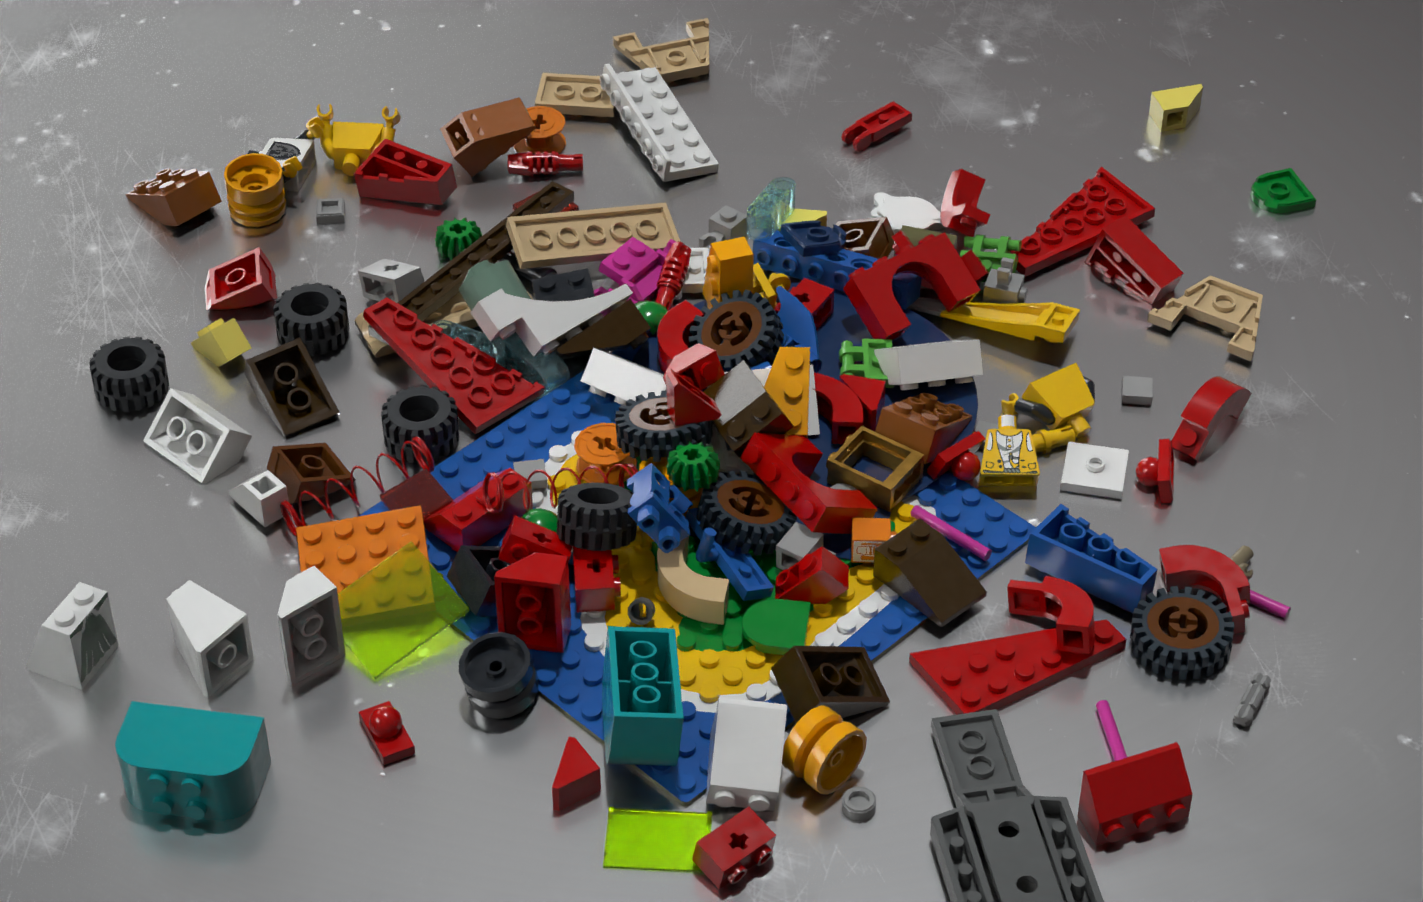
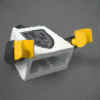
M317 116L306 124L308 130H304L297 137L271 138L263 151L250 149L248 154L258 153L271 156L280 163L283 170L284 189L299 192L316 163L314 139L322 136V129L325 127V124Z

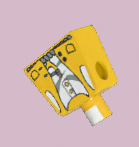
M1014 415L999 416L998 429H989L986 433L978 486H1037L1040 470L1031 431L1028 429H1017L1016 416Z

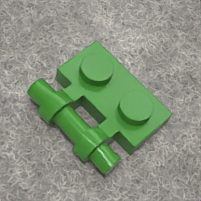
M976 234L975 237L965 236L964 247L972 248V251L975 252L988 272H990L991 268L998 270L1001 267L1003 257L1014 259L1012 273L1016 272L1017 255L1010 254L1009 252L1021 251V240H1011L1009 236H1001L1000 239L986 238V235ZM985 249L997 250V253L984 251ZM961 250L960 257L967 253L968 250Z
M862 339V346H853L851 341H843L839 350V361L842 363L840 375L848 374L886 381V388H894V385H889L888 377L884 375L874 353V349L892 347V339ZM862 361V364H854V362Z

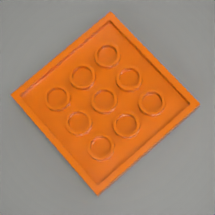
M421 505L296 527L301 572L315 566L337 587L342 628L436 611Z

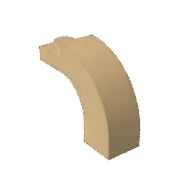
M689 536L680 541L679 546L669 553H664L658 548V585L662 596L668 604L679 613L694 620L724 625L729 604V579L703 576L695 573L686 565L689 553Z

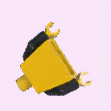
M1074 363L1030 382L1022 395V399H1019L1016 393L1010 394L1009 401H1001L1002 413L1004 415H1016L1019 413L1029 416L1046 425L1050 430L1071 425V429L1075 432V437L1080 438L1091 430L1085 418L1095 405V384L1092 380L1084 377L1077 363Z

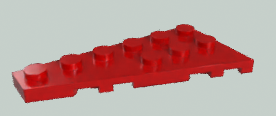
M1101 166L1096 171V176L1092 180L1088 178L1078 193H1072L1050 214V219L1045 223L1041 222L1031 236H1026L1021 240V251H1010L1009 253L1017 255L1016 270L1022 275L1027 276L1094 245L1102 229L1122 216L1126 215L1134 224L1138 225L1153 218L1155 208Z
M388 297L366 308L363 312V318L430 388L437 387L440 392L446 391L449 393V397L454 398L458 417L474 434L479 433L544 394L545 386L538 382L532 384L523 379L522 373L515 369L509 371L497 364L494 357L458 337L455 339L442 333L443 329L435 324L432 326L417 318L416 313Z
M1105 619L1094 621L1095 643L1090 654L1058 650L1056 628L913 652L910 653L909 662L955 714L958 715L993 709L998 710L1125 649L1127 639Z

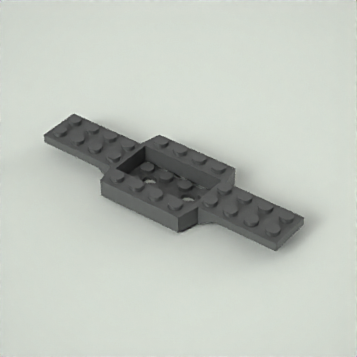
M993 709L932 718V732L957 807L932 816L930 836L950 901L994 902L971 829L976 828L1000 902H1104L1067 797L1033 796L1026 789L1019 775L998 710ZM1003 826H1012L1019 833L1015 837L1008 838L1002 836L998 830ZM1028 880L1035 884L1037 889L1034 892L1025 893L1017 888V884L1020 881Z

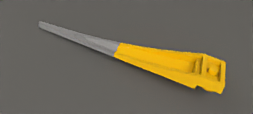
M919 297L908 307L917 311L1037 342L1044 338V340L1051 343H1063L1079 320L1080 309L1053 302H969L948 312L940 299Z

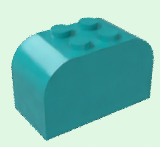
M608 626L602 682L603 727L607 764L677 765L684 718L675 629Z
M132 701L115 742L128 801L140 810L161 815L169 814L217 821L238 818L250 811L256 804L271 765L264 717Z

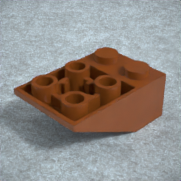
M520 97L461 112L440 128L453 158L471 177L485 170L490 163L507 153L511 147L528 137L536 129Z
M170 168L161 170L155 174V179L141 181L133 186L134 190L125 194L130 201L163 225L179 226L222 202L210 172L197 171V169L171 171Z
M920 393L914 397H908V399L883 407L875 432L924 454V464L934 461L939 453L950 446L969 424L973 416L965 413L964 408L959 405H946L937 401L938 398L935 395Z

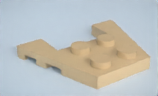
M708 18L686 22V32L690 38L645 47L642 46L635 32L613 36L614 48L641 69L656 67L665 82L698 77L699 75L709 73Z
M1210 275L1186 289L1185 294L1180 298H1171L1166 301L1163 308L1159 310L1156 308L1152 309L1148 313L1147 322L1171 331L1184 314L1199 322H1206L1222 328L1226 332L1235 333L1228 343L1227 352L1252 361L1263 295Z

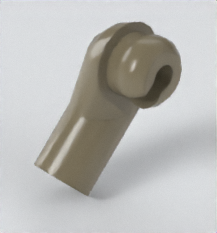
M1243 545L1230 559L1241 568L1249 581L1253 576V570L1248 571L1247 563L1253 558L1254 553L1250 547Z

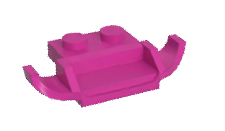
M632 237L600 263L598 271L619 284L618 287L627 284L633 292L629 299L634 304L640 301H651L658 295L656 284L664 260L672 244L676 241L670 239L663 251L660 249L654 251L643 242Z

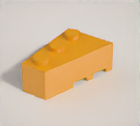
M745 237L711 243L709 256H707V269L703 287V295L707 301L708 309L713 307L710 302L712 299L716 298L718 303L723 301L721 297L723 293L727 292L730 298H733L734 290H739L742 295L744 290H750L753 294L754 254Z
M779 347L764 386L794 425L784 435L806 436L808 438L810 347Z

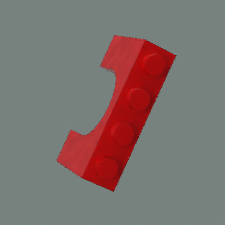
M945 232L937 236L933 234L927 235L918 242L919 245L913 248L907 245L895 253L896 256L890 259L884 256L872 264L873 267L867 270L861 267L848 276L850 280L843 287V290L873 339L894 340L902 336L911 326L892 291V279L895 275L912 273L924 278L933 287L948 312L971 302L981 291Z
M754 432L740 458L811 532L852 534V518L874 517L878 509L860 490L833 489L810 479L823 453L806 436Z

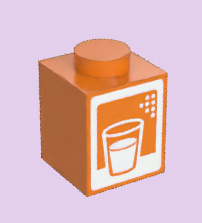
M852 518L851 562L874 563L875 548L897 534L896 531H891L890 518Z

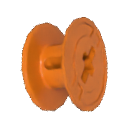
M534 106L526 108L536 129L528 137L514 145L516 152L532 151V153L540 151V153H543V151H548V153H551V151H555L558 154L561 153L566 146V138L561 133L565 126V117L560 111L551 107Z
M615 423L591 425L582 430L575 439L574 449L579 457L576 470L579 476L584 469L593 465L598 467L605 476L615 464L624 465L632 463L637 467L636 458L630 457V453H623L622 448L618 447ZM628 466L627 469H628V470L631 472V474L633 475V471H632L631 468ZM615 467L611 470L607 478L609 484H619L618 479L621 467ZM596 469L587 470L582 477L587 483H604L602 474ZM627 471L624 474V482L630 478Z

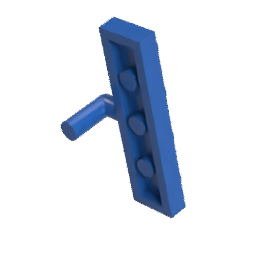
M697 508L688 509L685 518L689 521L690 527L700 539L696 560L701 563L715 561L743 601L771 597L774 587L749 552L748 555L742 554L741 547L738 546L735 547L734 551L727 549L729 543L726 541L722 545L716 543L717 532L712 528L702 530L699 526L700 521H697Z

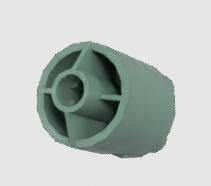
M488 260L479 262L468 270L459 288V292L471 311L478 301L501 288L506 294L531 299L510 262L507 260L495 264L489 263ZM516 331L512 334L513 337L518 335ZM498 337L491 341L490 344L493 346L503 340L501 337Z

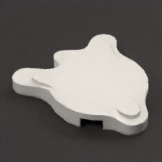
M878 192L874 195L876 208L871 211L870 218L887 217L894 235L901 230L902 225L929 229L931 231L944 228L940 219L941 212L924 199L910 196L895 197L884 192Z

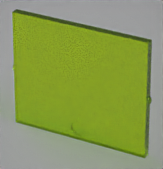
M412 541L338 593L344 646L353 652L375 680L470 611L468 606L444 580L443 574L438 573Z

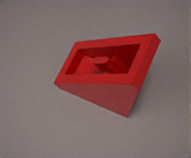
M671 368L666 372L667 411L675 426L719 419L722 414L712 398Z
M848 374L840 375L839 381L851 388L862 404L864 427L875 431L881 410L885 404L886 381Z
M568 736L552 785L553 810L561 811L601 791L600 767L575 737Z

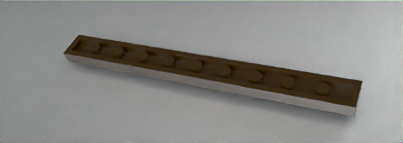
M552 181L507 217L560 212L574 201V191ZM507 217L405 296L398 304L416 313L417 318L424 321L459 293V288L471 267L484 260L495 264L514 249L505 225ZM371 325L368 326L370 336L389 345Z

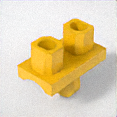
M759 263L753 265V295L755 292L761 294L774 309L778 297L776 288L782 286L788 291L791 281L783 273H772L769 279H767Z

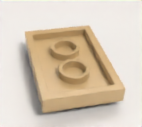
M542 73L535 106L551 107L560 111L561 114H571L573 116L614 117L616 107L611 104L610 97L606 91L602 90L600 76Z

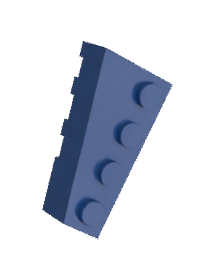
M1060 504L1030 533L1025 563L1041 572L1069 581L1082 590L1093 594L1095 597L1133 613L1134 609L1137 608L1138 602L1141 599L1145 601L1146 595L1151 592L1153 593L1158 569L1129 549H1119L1114 545L1113 538L1105 533L1102 535L1097 534L1089 528L1090 523L1082 517L1075 519L1068 514L1069 508Z

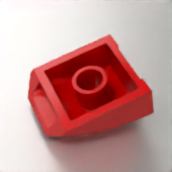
M260 247L209 269L205 286L206 310H239L263 305L278 298L275 272Z

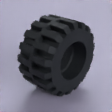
M304 283L301 286L291 287V290H285L281 293L282 296L276 299L273 310L277 338L280 345L301 338L309 355L315 356V354L323 355L327 354V351L338 349L337 345H343L345 338H348L350 328L346 298L344 295H341L340 290L333 289V286L328 284L322 285V283Z
M130 336L119 340L114 339L111 340V343H105L100 346L101 350H96L93 353V358H90V372L96 399L101 401L104 407H110L111 410H123V412H130V410L140 411L144 407L149 408L153 406L154 402H159L168 391L169 378L164 352L158 344H153V341L150 339L143 340L142 337L130 338Z
M421 385L415 388L411 386L407 390L401 389L397 391L396 395H391L382 406L381 417L384 444L392 455L396 454V458L402 460L401 449L403 443L411 441L416 436L425 442L434 461L439 460L440 456H447L450 454V450L455 449L457 446V441H459L457 405L454 398L449 397V393L446 391L440 392L437 387L427 388V386ZM408 443L404 447V459H407V462L414 463L417 459L411 444ZM419 450L423 460L425 461V463H427L426 457Z
M583 483L562 490L558 496V538L565 541L568 545L593 551L614 550L630 545L631 542H634L637 531V523L628 514L633 492L607 483Z

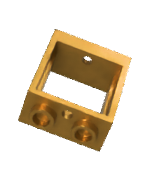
M861 426L853 435H849L846 438L844 444L837 452L831 453L826 462V468L828 469L827 483L831 485L849 484L860 490L873 505L891 512L923 477L924 454ZM862 456H865L894 471L882 482L852 468V466Z

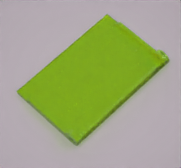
M609 806L603 868L703 873L693 862L692 857L696 842L711 832L712 811L703 813L624 809Z

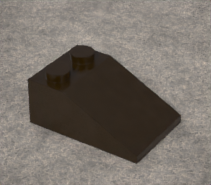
M629 299L559 347L557 354L560 358L591 354L593 348L610 352L624 350L631 346L634 350L648 340L647 334L650 332L651 327L633 301Z
M301 338L246 360L245 376L257 399L285 438L340 414Z
M744 360L703 391L715 401L722 414L719 419L712 420V423L739 458L754 432L784 435L794 427Z
M922 519L906 527L874 550L873 576L940 627L953 620L987 595V591L945 537Z
M793 646L771 667L777 685L781 689L796 724L807 712L820 705L829 707L844 718L884 707L890 703L865 647Z

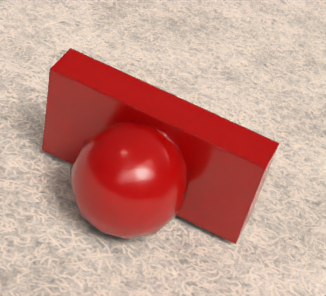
M979 431L972 433L939 453L927 469V473L934 480L951 470L953 475L962 481L973 480L978 476L981 469V462L975 453L986 438Z
M1159 439L1158 459L1154 457L1142 459L1138 463L1135 472L1141 484L1149 487L1158 485L1161 503H1172L1174 496V454L1170 439Z
M390 701L359 711V719L384 765L415 754V746L402 724L400 712L392 706Z

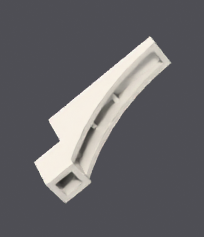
M624 284L610 292L595 297L553 302L506 294L501 288L478 301L471 311V315L490 342L498 337H501L502 340L506 339L516 331L530 353L535 357L542 352L545 355L550 354L560 346V341L564 339L569 341L580 334L584 327L593 325L606 314L625 303L633 292L627 284Z

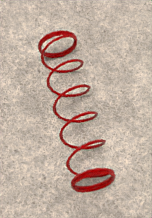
M416 436L411 441L403 443L401 449L403 468L390 455L379 454L376 460L378 481L365 468L357 465L354 466L350 476L353 495L340 481L333 478L327 479L325 484L327 507L313 493L308 491L301 492L299 510L302 522L293 506L286 500L282 501L280 509L290 531L297 537L296 527L307 526L302 510V496L306 493L314 497L324 508L331 520L334 521L327 491L330 481L338 483L349 494L356 506L360 508L353 482V472L357 468L366 472L376 483L382 494L385 495L378 465L379 459L382 456L391 459L402 471L408 482L411 483L404 460V447L408 443L411 444L414 455L422 469L427 473L434 472V460L425 442ZM419 450H420V451L423 453V455L426 457V459H427V461H428V464H429V467L427 466V464H426L425 461L423 460V458H422V456H421ZM289 513H290V515H291V517H292V519H293L295 525L293 524V522H292V520H291V518H290V516H289Z
M632 463L624 465L615 464L605 476L598 467L593 465L584 469L580 477H578L572 469L566 467L561 468L552 481L545 471L538 469L529 475L526 483L514 471L507 472L502 479L493 472L488 473L484 478L482 488L483 500L490 513H501L504 501L502 482L506 476L514 474L521 479L524 485L523 504L524 508L529 511L531 499L527 486L532 475L541 472L551 482L550 502L551 506L555 509L558 504V496L554 483L558 474L562 471L572 472L578 484H582L581 480L584 473L589 469H596L602 474L604 483L609 484L607 478L611 470L615 467H621L618 483L620 487L624 488L625 471L629 473L630 477L633 476L627 467L631 468L634 475L638 470ZM491 476L494 477L497 485L495 510L490 504L488 485ZM553 491L555 496V505L553 503ZM526 493H527V499H528V507H527V504H526Z

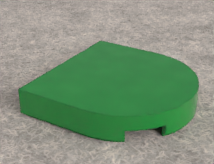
M1292 168L1262 174L1256 178L1251 187L1250 196L1254 204L1268 212L1279 214L1314 208L1316 205V198Z
M767 599L753 604L747 609L742 619L743 637L755 645V649L768 654L785 655L793 646H805L811 602Z

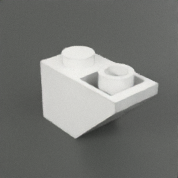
M269 470L248 479L228 491L229 496L264 527L283 517L280 503L284 500L288 501L287 487Z

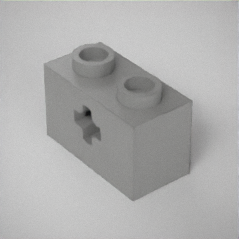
M388 259L379 260L358 270L363 297L377 301L388 297L398 303L424 282V276L420 267Z

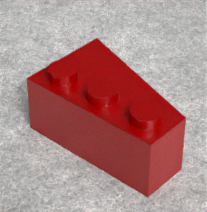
M384 139L354 173L359 197L443 205L457 188L451 163L388 139Z
M1126 215L1102 229L1084 262L1090 267L1096 265L1104 270V276L1109 279L1115 277L1125 283V289L1151 305L1172 292L1184 274Z

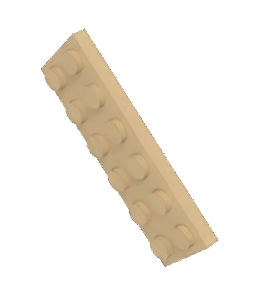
M666 202L507 217L505 224L520 269L603 261L632 237L643 242L654 251L658 249L663 251L670 239L676 242L680 241Z

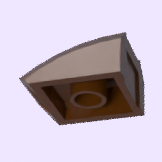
M887 217L837 221L836 225L846 233L845 250L877 259L884 256L889 257L891 251H894L892 247L894 245V240L892 239L894 233Z
M327 443L272 447L267 470L286 485L290 504L299 503V497L303 491L311 492L318 498L325 496V484L329 478L340 481L345 487L351 484V473ZM330 481L327 488L328 494L342 487L335 481ZM307 493L302 496V502L315 499Z

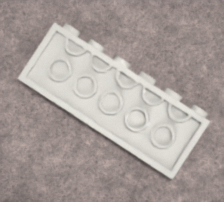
M604 64L603 74L600 75L601 88L610 97L611 104L617 108L622 121L627 124L632 137L638 141L642 153L648 157L653 170L658 173L663 182L718 172L719 163L656 67L616 74L610 64Z

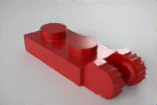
M892 101L855 121L849 128L844 129L841 134V140L846 144L853 142V148L857 151H862L868 148L871 142L911 122L912 113Z

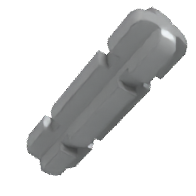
M1256 673L1253 676L1251 684L1248 685L1239 702L1240 705L1237 706L1234 712L1233 721L1235 724H1240L1243 727L1250 725L1253 715L1256 714L1264 699L1263 695L1267 693L1270 687L1271 679L1268 675Z

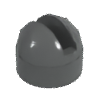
M637 598L629 605L628 616L633 623L645 625L654 617L655 605L648 598ZM643 604L646 605V617H642Z

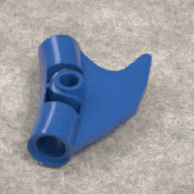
M778 286L776 292L781 308L777 315L783 324L781 331L784 334L783 340H779L782 345L781 347H810V365H813L814 373H818L822 367V361L819 358L818 336L813 315L795 296L782 286ZM773 350L775 355H777L778 350Z

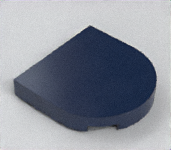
M821 221L781 224L780 233L802 257L833 254L845 248L846 233L837 225L833 224V228L821 226Z

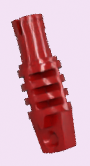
M528 151L509 154L507 158L508 173L528 176L536 174V176H540L541 174L548 175L551 173L556 175L559 174V171H583V154L563 155L555 151H551V153H548V151H543V153H540V151L535 153Z
M681 241L672 244L656 284L658 295L655 302L665 306L668 311L672 308L674 297L681 292L689 268L691 249Z

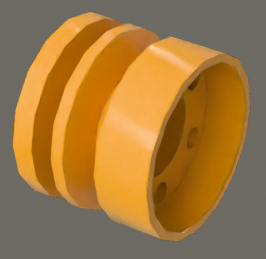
M250 153L233 159L225 167L224 181L227 191L228 210L232 219L244 226L261 227L270 225L282 217L286 210L283 170L275 158L265 154Z

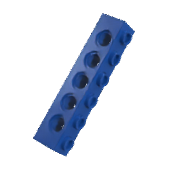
M771 228L766 229L753 240L754 264L759 263L763 269L783 273L803 280L807 278L845 292L843 287L850 280L848 276L861 267L867 270L873 267L872 264L878 260L877 258L845 249L833 254L802 257L783 237L780 231ZM901 273L893 277L892 291L902 309L906 310L920 297L922 277L912 273Z

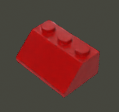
M508 468L496 474L502 479L507 472L514 470ZM514 474L506 476L502 482L504 490L503 511L501 513H490L484 504L482 493L483 481H481L424 519L425 529L456 552H458L461 545L481 546L510 526L514 515L521 518L527 512L523 504L524 485L518 476ZM491 476L488 485L490 504L495 510L497 485L494 477ZM529 481L527 487L531 499L530 509H533L532 482ZM526 493V504H527V507H528V499H527V493Z
M535 552L497 571L494 580L498 632L517 636L525 642L528 649L564 653L571 628L568 556Z
M1175 742L1083 771L1077 816L1096 846L1107 842H1116L1123 837L1139 832H1148L1155 827L1170 822L1176 823L1189 817L1193 794L1178 743Z

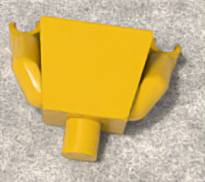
M320 104L316 108L318 117L325 124L324 129H322L323 134L320 137V146L326 156L334 160L335 168L342 170L344 174L354 176L356 170L384 139L394 142L396 129H393V127L401 119L397 108H395L394 115L388 117L389 109L385 106L382 109V116L386 121L385 127L384 124L335 121L331 125L330 121L334 116L332 105L329 104L330 111L327 114L321 113Z

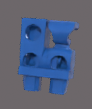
M652 463L627 479V487L634 493L630 499L631 507L628 508L629 516L643 532H646L658 544V547L664 553H669L679 546L680 541L690 535L689 521L682 514L694 504L675 485L670 486V481ZM669 497L674 498L672 502L668 503Z

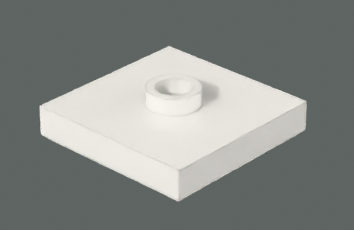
M1068 442L1060 490L1122 499L1129 450Z

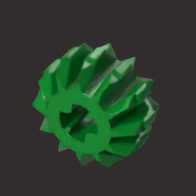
M454 217L453 221L444 220L443 225L437 226L435 247H437V252L441 253L442 258H450L452 260L482 237L480 227H477L476 221L468 222L467 218L457 220Z
M690 442L687 446L677 445L676 450L669 452L668 464L666 465L669 480L673 482V485L677 488L683 487L684 492L689 489H694L696 492H698L699 488L710 489V485L717 482L720 459H718V454L714 453L713 447H704L702 442L697 445H692Z

